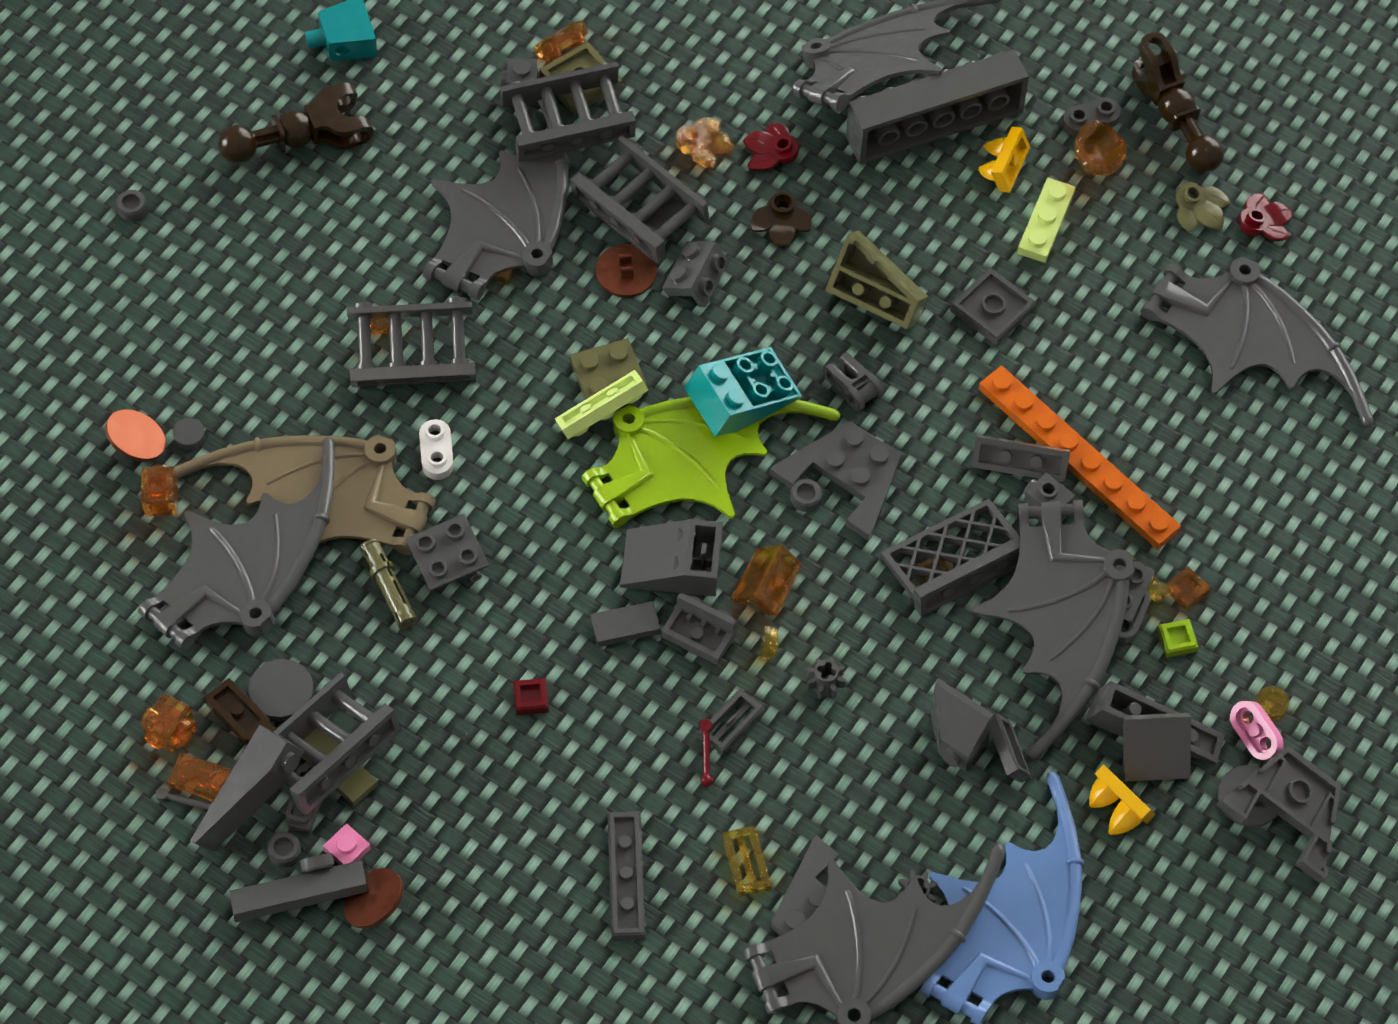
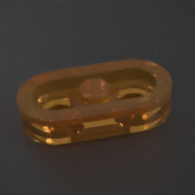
M583 21L574 22L539 42L533 49L539 60L545 59L546 62H551L562 55L561 51L568 46L573 48L585 42L588 30Z

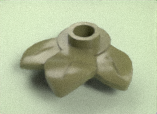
M1184 182L1176 190V203L1179 206L1177 219L1188 233L1193 231L1198 223L1209 229L1221 231L1224 223L1222 208L1227 207L1230 201L1225 193L1213 186L1201 187L1194 182ZM1188 192L1191 193L1195 197V199L1191 198L1188 195Z

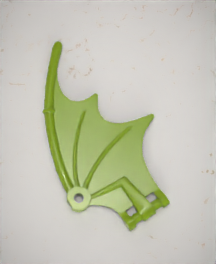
M690 397L668 400L641 409L633 405H627L618 411L616 410L613 416V431L619 438L618 448L613 459L602 467L587 470L582 475V480L587 487L593 489L595 500L603 511L608 512L610 515L608 519L615 528L621 527L632 517L646 510L678 501L704 503L716 508L728 518L733 519L735 512L726 486V469L735 458L747 455H767V450L761 443L758 435V429L762 422L769 417L784 413H804L831 421L839 420L841 414L838 410L831 407L797 400L739 431L715 437ZM609 476L612 481L604 484L602 479ZM625 500L629 507L620 508L618 505Z

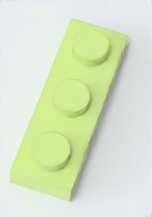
M1047 177L1018 246L1017 254L1046 263L1075 194V186Z
M633 370L556 417L555 420L567 439L573 436H580L591 425L599 420L610 418L617 409L638 401L642 394L649 390L638 373Z

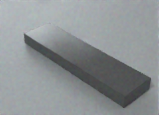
M641 811L607 812L612 940L646 939Z
M360 860L238 888L229 892L236 923L366 893L368 888L363 863Z

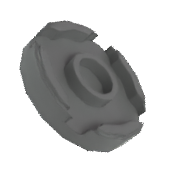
M277 659L268 661L257 668L250 678L248 693L250 699L271 721L285 722L314 696V686L310 673L303 665L293 660Z

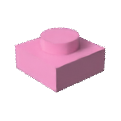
M346 823L323 845V849L326 854L332 853L334 861L342 865L360 861L371 850V844Z

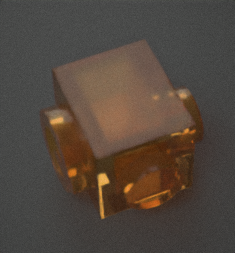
M154 465L151 468L141 469V504L146 517L178 515V480L174 466Z
M165 693L162 694L153 707L150 706L146 709L141 719L146 742L156 749L164 748L173 753L176 747L184 746L190 740L196 727L191 707Z

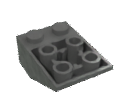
M688 519L627 529L620 587L716 597L723 522Z

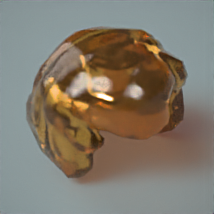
M1092 120L1091 123L1083 125L1078 131L1075 138L1074 152L1085 172L1096 176H1106L1113 174L1122 166L1127 158V146L1122 137L1109 124Z

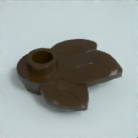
M778 192L770 198L767 206L758 208L755 211L751 220V230L753 232L768 231L769 237L775 245L785 247L793 241L796 231L809 232L812 221L810 214L798 207L797 201L790 193Z

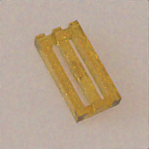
M755 826L723 832L722 838L738 897L745 896V893L751 892V894L758 893V890L764 889V891L771 890L772 885ZM749 835L761 881L755 880L743 836ZM733 838L737 839L748 879L747 884L743 883L732 843Z

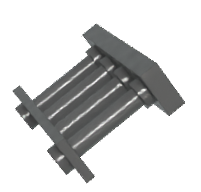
M599 63L594 67L524 82L516 81L506 86H501L502 107L514 106L522 135L515 136L518 161L522 162L618 141L620 136H624L626 139L635 137L636 120L633 111L621 112L612 85L618 83V63ZM601 87L609 116L593 119L583 90ZM572 93L580 122L563 125L555 96ZM543 99L551 129L535 132L533 131L525 103Z
M620 136L618 138L620 156L594 179H587L580 172L570 179L573 197L658 265L666 258L665 239L692 215H695L704 223L709 221L708 201L701 193H694L646 155L638 143L630 142L624 136ZM629 164L641 172L615 196H608L601 190L605 184ZM650 181L662 189L636 213H630L622 207L626 201ZM671 198L684 205L679 212L658 230H651L643 223Z
M453 297L447 299L445 303L372 306L370 302H359L353 304L354 307L347 308L348 320H357L359 364L356 365V369H350L352 387L476 381L475 362H469V359L465 356L463 318L464 314H473L472 301H466L463 297ZM451 315L453 359L450 360V364H438V361L434 360L432 316ZM420 317L422 361H419V365L407 366L406 362H403L401 318ZM389 318L391 362L388 363V367H375V364L372 363L370 319Z
M342 673L325 684L314 697L274 731L303 749L305 752L302 756L316 765L303 777L292 772L286 781L291 786L289 790L297 810L304 815L310 813L401 731L395 710L386 703L376 712L372 713L353 700L346 676ZM339 707H342L363 722L351 734H348L327 719ZM318 728L338 742L339 745L328 755H324L303 739Z

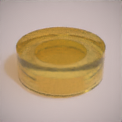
M764 626L760 648L761 659L773 660L776 656L778 630L776 627Z
M1274 686L1263 688L1258 693L1255 701L1262 706L1271 721L1281 719L1286 714L1289 706L1287 694L1282 689Z

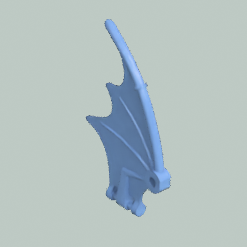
M1055 772L1047 774V783L1057 808L1058 818L1057 831L1053 841L1045 849L1038 851L1025 850L1011 842L1005 843V869L995 879L981 912L966 935V941L960 943L947 961L924 982L920 990V994L927 998L933 996L941 1001L943 1007L957 1015L963 1013L970 1017V1022L973 1024H982L993 1003L1001 996L1015 991L1031 990L1036 997L1043 1000H1051L1057 997L1059 990L1064 985L1065 973L1063 970L1068 962L1074 943L1080 912L1084 860L1081 858L1072 812L1061 779ZM935 872L929 874V879L932 882H937L938 889L943 894L948 905L961 901L978 884V882L961 880ZM941 977L952 982L948 989L938 984ZM1043 978H1048L1052 982L1047 983L1043 981ZM971 994L982 999L978 1006L968 1001Z

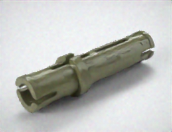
M374 538L364 542L363 546H360V550L369 565V574L379 585L398 628L406 629L411 627L417 621V617L395 576L393 562L388 561L378 539Z

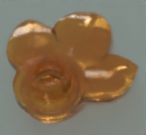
M714 118L697 119L693 125L682 126L676 133V144L679 150L690 154L693 161L703 167L714 168L716 164L715 155L726 154L734 150V144L730 137L724 132L719 131L721 122Z

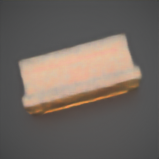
M783 545L756 548L731 600L735 603L753 601L768 616L778 615L802 563Z

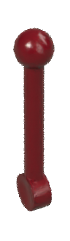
M705 718L699 723V728L703 731V776L700 782L704 787H709L713 784V777L710 775L709 732L713 729V723Z

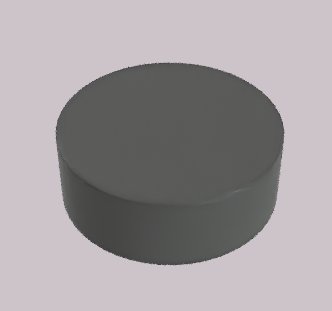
M127 190L122 192L116 199L117 212L125 220H138L147 212V201L144 194L140 191Z
M184 418L178 421L173 428L175 444L183 450L199 448L205 440V431L202 423L194 418Z
M801 479L792 485L790 501L796 509L808 512L815 510L820 505L822 489L817 482L811 479Z
M279 832L273 835L267 844L269 859L276 866H292L301 856L300 841L297 836L290 832Z
M332 853L299 860L301 871L304 873L335 865Z

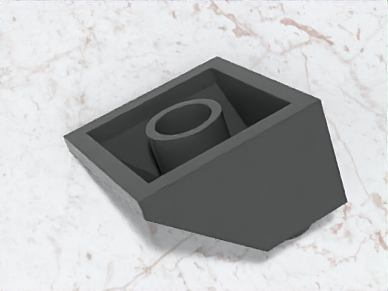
M938 679L934 686L930 710L938 754L942 756V759L948 765L959 767L966 772L988 744L993 714Z

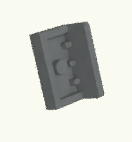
M686 241L662 289L667 296H692L699 307H706L729 260L716 241Z
M680 593L677 597L676 608L661 630V638L718 665L736 636L737 621L730 613L721 609H713L705 605L696 596H687Z

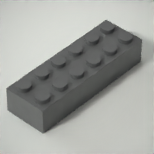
M1013 49L1004 53H995L991 57L979 61L967 62L965 65L957 68L942 70L940 75L934 74L922 79L916 78L909 83L897 87H888L878 93L859 96L849 101L846 138L859 164L1021 113L1024 111L1029 75Z

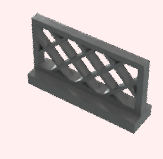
M987 499L882 551L881 559L914 600L916 611L920 616H923L1015 570L1020 551V536L992 501ZM986 511L993 518L992 524L974 522L976 516ZM954 527L967 529L964 538L947 534ZM971 531L988 532L987 541L969 539ZM994 534L1005 535L1010 539V541L1002 545L991 543ZM928 540L940 542L937 551L920 549L922 543ZM944 544L962 546L960 554L942 553ZM967 547L984 550L983 554L976 558L964 556ZM900 554L912 556L910 565L896 563L893 558ZM917 557L933 559L932 569L915 566ZM939 561L956 563V567L948 572L937 570ZM912 574L929 577L928 582L918 587H915L910 581Z

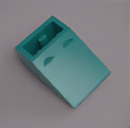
M771 347L699 365L684 386V389L715 437L739 431L802 397Z

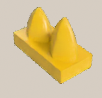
M1011 127L1007 137L997 138L983 145L985 150L996 156L997 159L983 164L978 170L986 179L995 181L999 192H1011L1031 148L1022 127Z
M1104 764L1096 771L1095 775L1098 778L1090 791L1089 806L1091 808L1105 807L1111 805L1119 798L1121 799L1110 818L1108 829L1110 835H1118L1130 831L1142 821L1148 824L1156 815Z

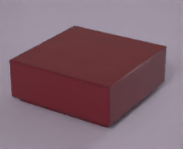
M546 678L513 681L516 715L549 712Z

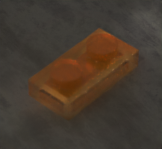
M180 753L167 781L170 787L214 801L232 769Z

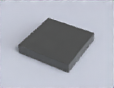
M989 268L950 305V311L997 346L1036 308L1037 302L992 268Z
M1189 713L1123 716V779L1125 782L1190 779L1191 715Z

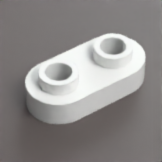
M437 419L429 420L419 430L422 470L427 477L441 480L448 477L454 467L451 431L444 421ZM433 431H438V432H440V433L437 434V435H432V434H430V433L433 432ZM434 458L442 459L440 462L432 461Z

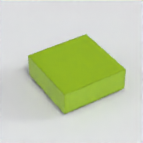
M1190 619L1158 625L1157 631L1166 658L1197 652L1198 644Z

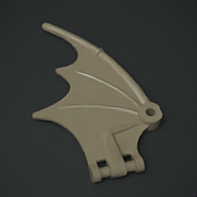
M323 435L280 436L264 439L255 437L252 441L225 447L172 467L166 473L168 480L172 481L203 468L213 466L239 467L248 472L252 478L251 492L246 499L248 506L261 503L263 493H268L275 500L285 504L298 503L305 499L318 483L322 471V443L324 438L331 437L335 442L334 489L329 512L330 522L325 527L320 543L339 538L367 541L375 538L380 541V544L392 547L404 555H412L405 538L423 531L428 520L426 515L428 511L433 509L436 503V499L432 495L424 492L415 493L401 485L392 468L397 460L395 442L380 435L373 436L368 441L358 438ZM409 502L416 505L415 510L407 508ZM396 529L404 533L403 537H394Z

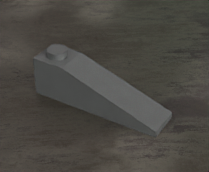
M1110 681L1094 692L1086 721L1123 737V716L1179 712ZM1191 719V758L1215 765L1219 759L1225 734Z
M259 724L190 841L213 852L288 780L291 773L297 768L299 760L305 751L278 733Z

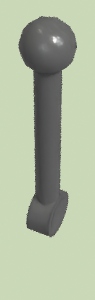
M164 787L158 788L155 792L156 798L160 802L171 800L209 810L212 803L209 804L171 794Z

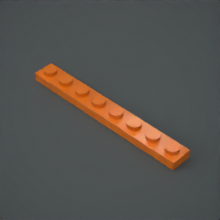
M1002 365L979 383V390L1040 445L1070 450L1067 469L1154 548L1159 550L1180 532L1181 525Z

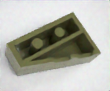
M859 230L847 235L825 289L905 329L918 323L929 297Z

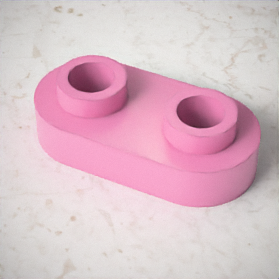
M1241 701L1232 708L1230 714L1231 724L1255 758L1271 760L1282 751L1283 738L1260 704L1254 701ZM1252 712L1254 718L1253 721L1250 723L1248 717L1249 714ZM1268 738L1271 740V747L1269 749L1266 746Z

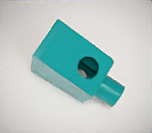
M347 0L321 10L318 13L320 28L304 32L308 49L325 46L328 57L332 61L378 56L376 37L363 0Z

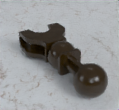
M1158 32L1146 34L1140 43L1139 53L1141 58L1134 62L1132 77L1141 93L1146 97H1150L1155 106L1159 107L1160 116L1166 122L1171 123L1169 130L1171 132L1182 131L1188 142L1185 155L1189 166L1200 173L1212 172L1223 161V146L1214 136L1204 135L1198 125L1197 120L1201 109L1199 106H1196L1195 98L1191 92L1183 88L1185 80L1180 73L1176 53L1168 39ZM1150 43H1154L1161 48L1159 55H1154L1148 47ZM1142 68H1145V74L1141 72Z
M341 83L323 88L313 103L304 105V112L290 110L282 114L279 119L276 114L272 115V126L251 131L242 125L229 126L221 133L218 140V148L221 155L227 161L240 164L250 160L257 148L274 143L278 144L281 152L286 151V146L291 148L302 147L308 144L311 139L314 145L326 143L335 148L348 149L368 142L373 135L374 129L368 118L364 116L348 117L342 114L355 106L357 92L352 84Z

